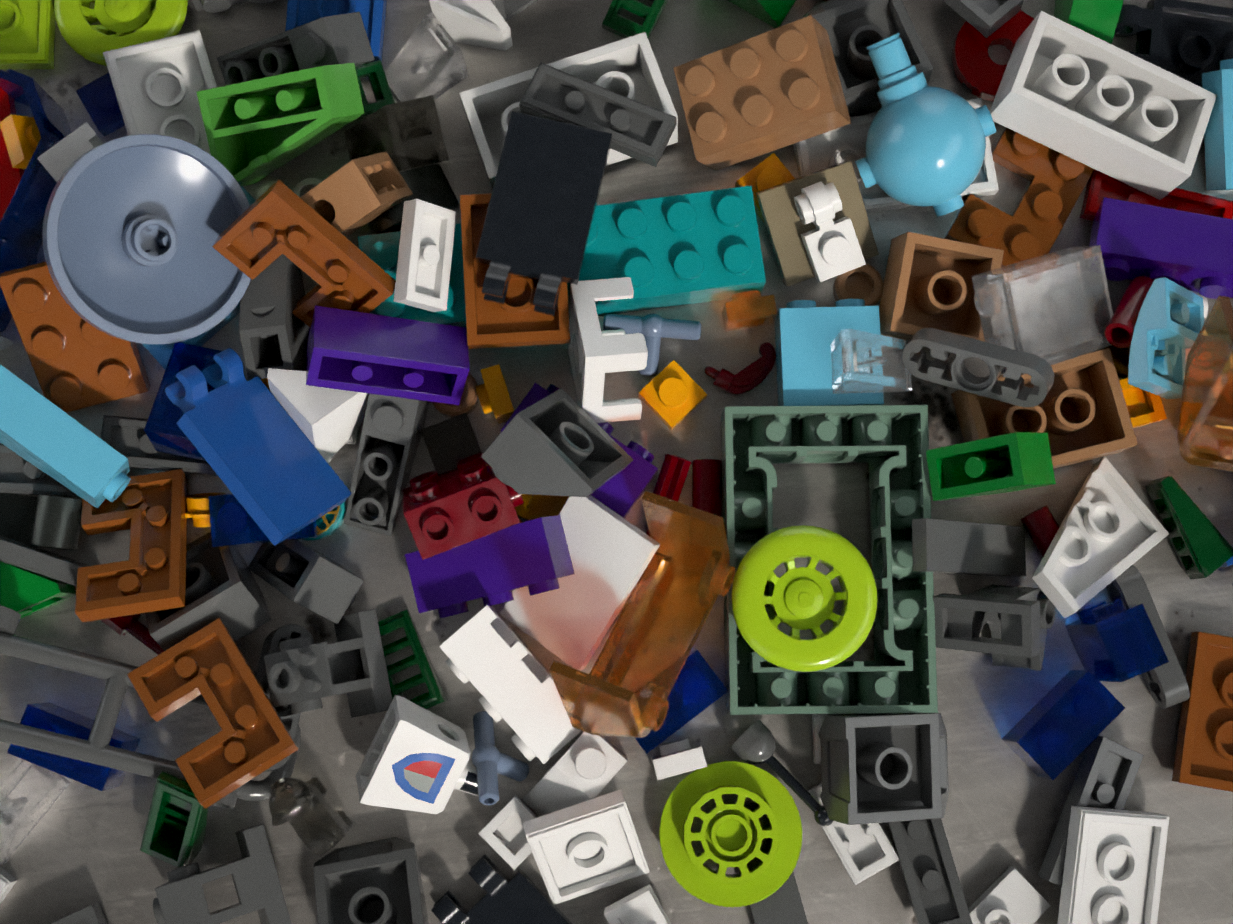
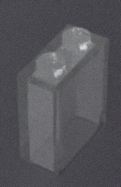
M1100 245L1065 248L972 276L975 290L974 303L980 315L985 342L1037 355L1045 359L1050 366L1112 345L1105 337V329L1113 316ZM1003 367V371L1001 374L1005 373V371L1007 370L1006 367Z

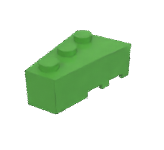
M354 63L318 66L196 92L210 153L233 175L240 186L257 183L365 113Z

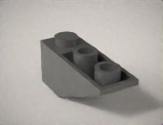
M360 12L322 17L217 57L226 85L325 65L354 63L356 67L375 60Z
M283 254L256 278L250 280L249 286L240 300L239 333L248 380L256 376L260 379L267 378L268 368L306 371L307 343L310 327L292 313L297 302L305 296L301 269Z
M369 394L350 489L352 494L348 499L344 524L392 536L403 500V489L407 487L424 428L429 401Z

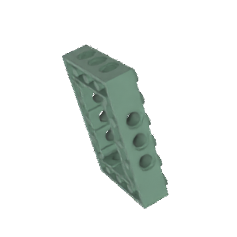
M928 405L724 407L721 414L726 713L730 715L938 713L933 572L913 571L912 519H931L930 477L926 450H929ZM869 463L871 567L878 597L876 617L873 623L874 661H843L833 667L810 672L793 671L778 667L762 658L748 645L737 627L732 609V586L740 562L751 547L760 539L778 530V528H773L772 496L773 491L777 488V474L772 464ZM768 581L765 586V596H771L773 584ZM765 605L766 612L771 620L775 617V612L772 605Z

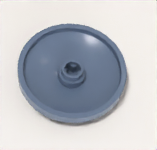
M157 134L129 135L110 140L94 147L75 160L56 183L47 203L43 220L42 238L46 264L57 290L66 303L83 320L96 329L121 340L141 344L158 345L182 342L207 332L224 320L237 306L249 286L251 278L212 246L218 236L246 211L250 204L233 175L216 158L196 145L174 137Z

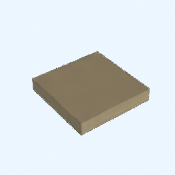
M845 161L756 192L785 286L788 287L815 277L800 234L813 230L816 226L812 222L806 225L803 224L797 212L794 197L802 194V188L820 181L824 185L832 182L842 202L843 209L836 212L835 218L832 220L836 221L843 217L851 219L864 260L879 255L851 161Z

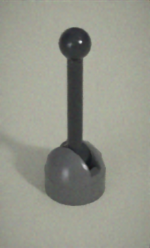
M760 719L752 724L731 746L732 750L747 763H767L814 812V819L817 824L829 826L833 823V820L829 819L825 807L821 806L773 756L775 738Z

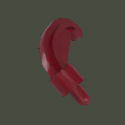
M768 342L763 343L759 347V353L762 357L737 374H733L723 367L721 371H718L711 366L705 368V374L715 380L713 385L725 392L736 395L749 392L761 384L772 370L776 360L775 348Z

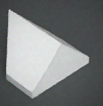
M429 0L440 40L506 51L513 46L510 27L491 0Z
M268 368L267 379L270 392L326 462L329 463L364 421L369 393L306 385V371Z

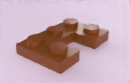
M1005 127L992 151L993 161L1030 181L1012 216L969 194L944 239L1004 250L1001 271L1026 285H1030L1038 274L1094 169Z
M280 180L276 181L218 236L212 246L252 280L281 254L291 260L318 283L297 302L292 312L310 328L315 306L370 313L390 297L395 290L396 280Z
M183 469L130 477L129 484L116 500L110 502L105 499L98 508H95L83 499L81 526L86 534L89 536L130 529L129 560L78 568L75 613L81 622L185 607L187 518L185 513L187 512L188 479Z
M220 618L127 674L148 713L156 722L201 694L222 730L175 759L199 804L205 809L299 749Z

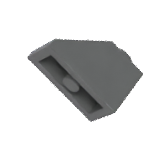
M290 536L276 546L266 537L247 567L292 601L336 624L339 623L345 611L351 607L359 588L364 580L293 536Z

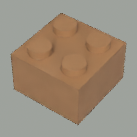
M906 232L891 239L879 306L881 336L910 341L917 331L923 328H935L988 342L1004 250L913 232Z

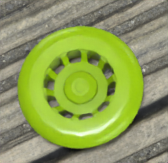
M54 0L57 26L68 45L85 59L107 66L103 52L178 35L184 24L188 7V0ZM91 2H94V9H90ZM98 21L101 23V25H92V23Z
M799 525L782 528L766 535L746 553L734 577L732 609L741 635L758 655L784 669L810 672L827 669L843 662L864 643L876 617L877 587L868 562L851 542L825 528ZM807 558L806 567L796 568L794 559ZM818 562L829 568L827 574L824 575L816 570ZM783 563L786 572L777 577L774 570ZM834 578L838 579L842 592H834L831 580ZM767 581L773 584L771 596L764 595ZM841 600L843 602L840 615L833 613L835 601ZM770 604L773 607L775 617L771 620L766 612L765 605ZM829 620L834 625L826 633H823L820 625ZM781 622L790 627L789 636L777 628ZM800 630H811L812 639H800Z
M716 762L693 771L672 791L666 801L660 820V846L663 858L672 876L691 895L716 906H747L771 896L792 874L802 847L801 818L795 801L788 790L777 778L767 771L744 762ZM737 794L736 802L724 803L722 795ZM747 797L758 804L754 811L744 806ZM714 799L716 807L710 812L706 813L701 809L706 802ZM764 814L767 815L770 827L762 829L759 818ZM694 817H698L703 821L700 831L691 830ZM764 838H771L768 850L766 852L760 850L762 840ZM701 841L704 851L696 854L691 842ZM757 857L761 860L752 869L747 868V863L753 858ZM711 859L719 864V866L714 871L707 867L704 862ZM728 867L740 868L739 874H725Z

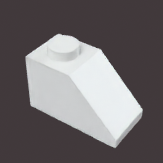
M589 724L522 800L539 816H543L593 799L625 765L627 757Z

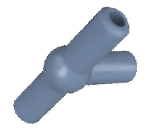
M654 313L647 314L644 317L606 314L603 321L604 331L623 329L626 334L641 333L644 335L648 350L647 366L643 370H638L640 375L656 376L658 374L661 337L685 340H699L701 337L702 324L700 321L667 319Z
M480 711L473 716L475 749L472 753V762L477 770L479 802L484 805H493L499 801L498 774L521 782L527 778L529 766L526 762L498 751L495 747L493 718L487 711Z

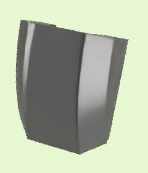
M829 0L815 5L803 16L812 15L828 32L850 117L866 115L880 110L882 107L876 94L880 90L877 82L879 78L869 56V50L866 47L897 33L900 34L899 37L903 41L911 64L915 65L918 73H924L926 81L929 83L933 66L902 0Z
M941 713L826 715L818 733L821 743L822 792L820 798L830 820L847 825L944 818L949 796L947 731Z
M397 837L337 848L314 863L318 924H429L420 867L414 843Z

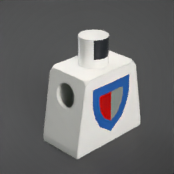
M395 695L356 774L360 803L438 814L444 810L454 789L478 795L477 770L473 762L469 761L470 749L465 731L404 697Z

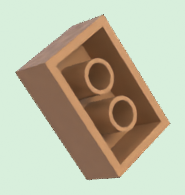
M812 15L674 67L696 160L715 171L851 124L828 32Z
M1110 348L1049 363L1054 372V383L1045 399L1034 407H1020L959 389L951 394L964 442L1014 432L1048 433L1053 469L1119 453L1138 445ZM1022 373L1021 377L1024 378V386L1033 388L1031 376ZM1000 375L998 380L1004 381L1006 377Z

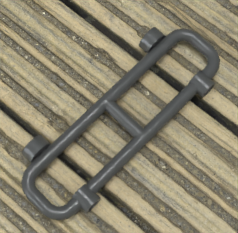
M0 605V654L107 680L88 740L0 719V742L157 779L163 771L187 782L176 761L109 745L127 687H134L127 674L138 668V666L16 636L15 632L21 615L10 608ZM268 687L266 690V695L270 700L271 694L270 689ZM202 694L191 701L207 705ZM279 706L274 708L277 712H283L287 707ZM298 724L295 743L299 748L301 729ZM298 750L291 754L290 759L285 765L272 770L265 779L260 781L250 780L212 805L234 809L237 798L246 801H264L272 798L273 794L277 795L290 780ZM278 779H281L274 786H272L274 782H276Z

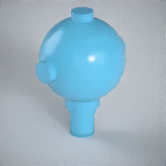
M897 33L866 47L869 50V56L879 78L877 82L880 90L876 94L882 107L873 118L867 133L866 157L855 161L866 188L878 184L886 194L899 202L920 207L933 206L936 216L939 217L964 206L960 194L972 184L982 167L986 149L985 137L997 131L986 105L974 109L958 94L944 88L928 86L924 73H918L915 65L911 64L903 41L899 37L900 34Z

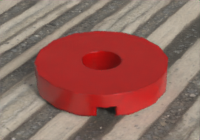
M1020 10V12L988 38L984 37L966 21L954 39L951 54L954 73L961 84L964 82L976 97L993 102L1007 64L1000 65L993 62L989 57L988 48L993 45H1002L1012 54L1016 40L1034 18Z

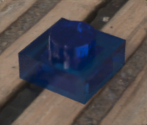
M109 72L76 90L98 131L104 137L125 126Z

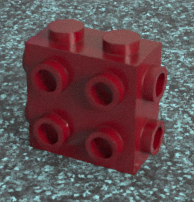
M476 453L461 459L456 463L457 469L442 475H438L437 471H429L418 475L409 481L410 487L403 489V514L422 560L520 523L516 507L524 504L522 495L518 494L511 486L502 483L495 476L492 467L481 457L483 453Z

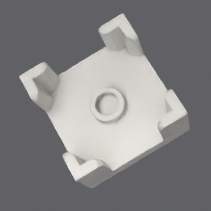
M631 277L578 281V285L570 283L569 321L571 343H567V354L577 404L596 423L641 419V400H638V398L603 401L605 373L636 371L646 368L648 350L645 337L641 333L626 334L623 329L601 331L595 301L633 298L634 290Z

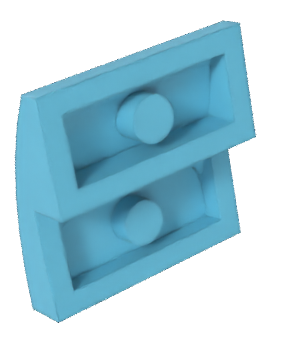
M1166 277L1157 278L1146 294L1134 327L1129 355L1128 384L1167 400L1187 398L1185 349L1205 347L1203 298Z

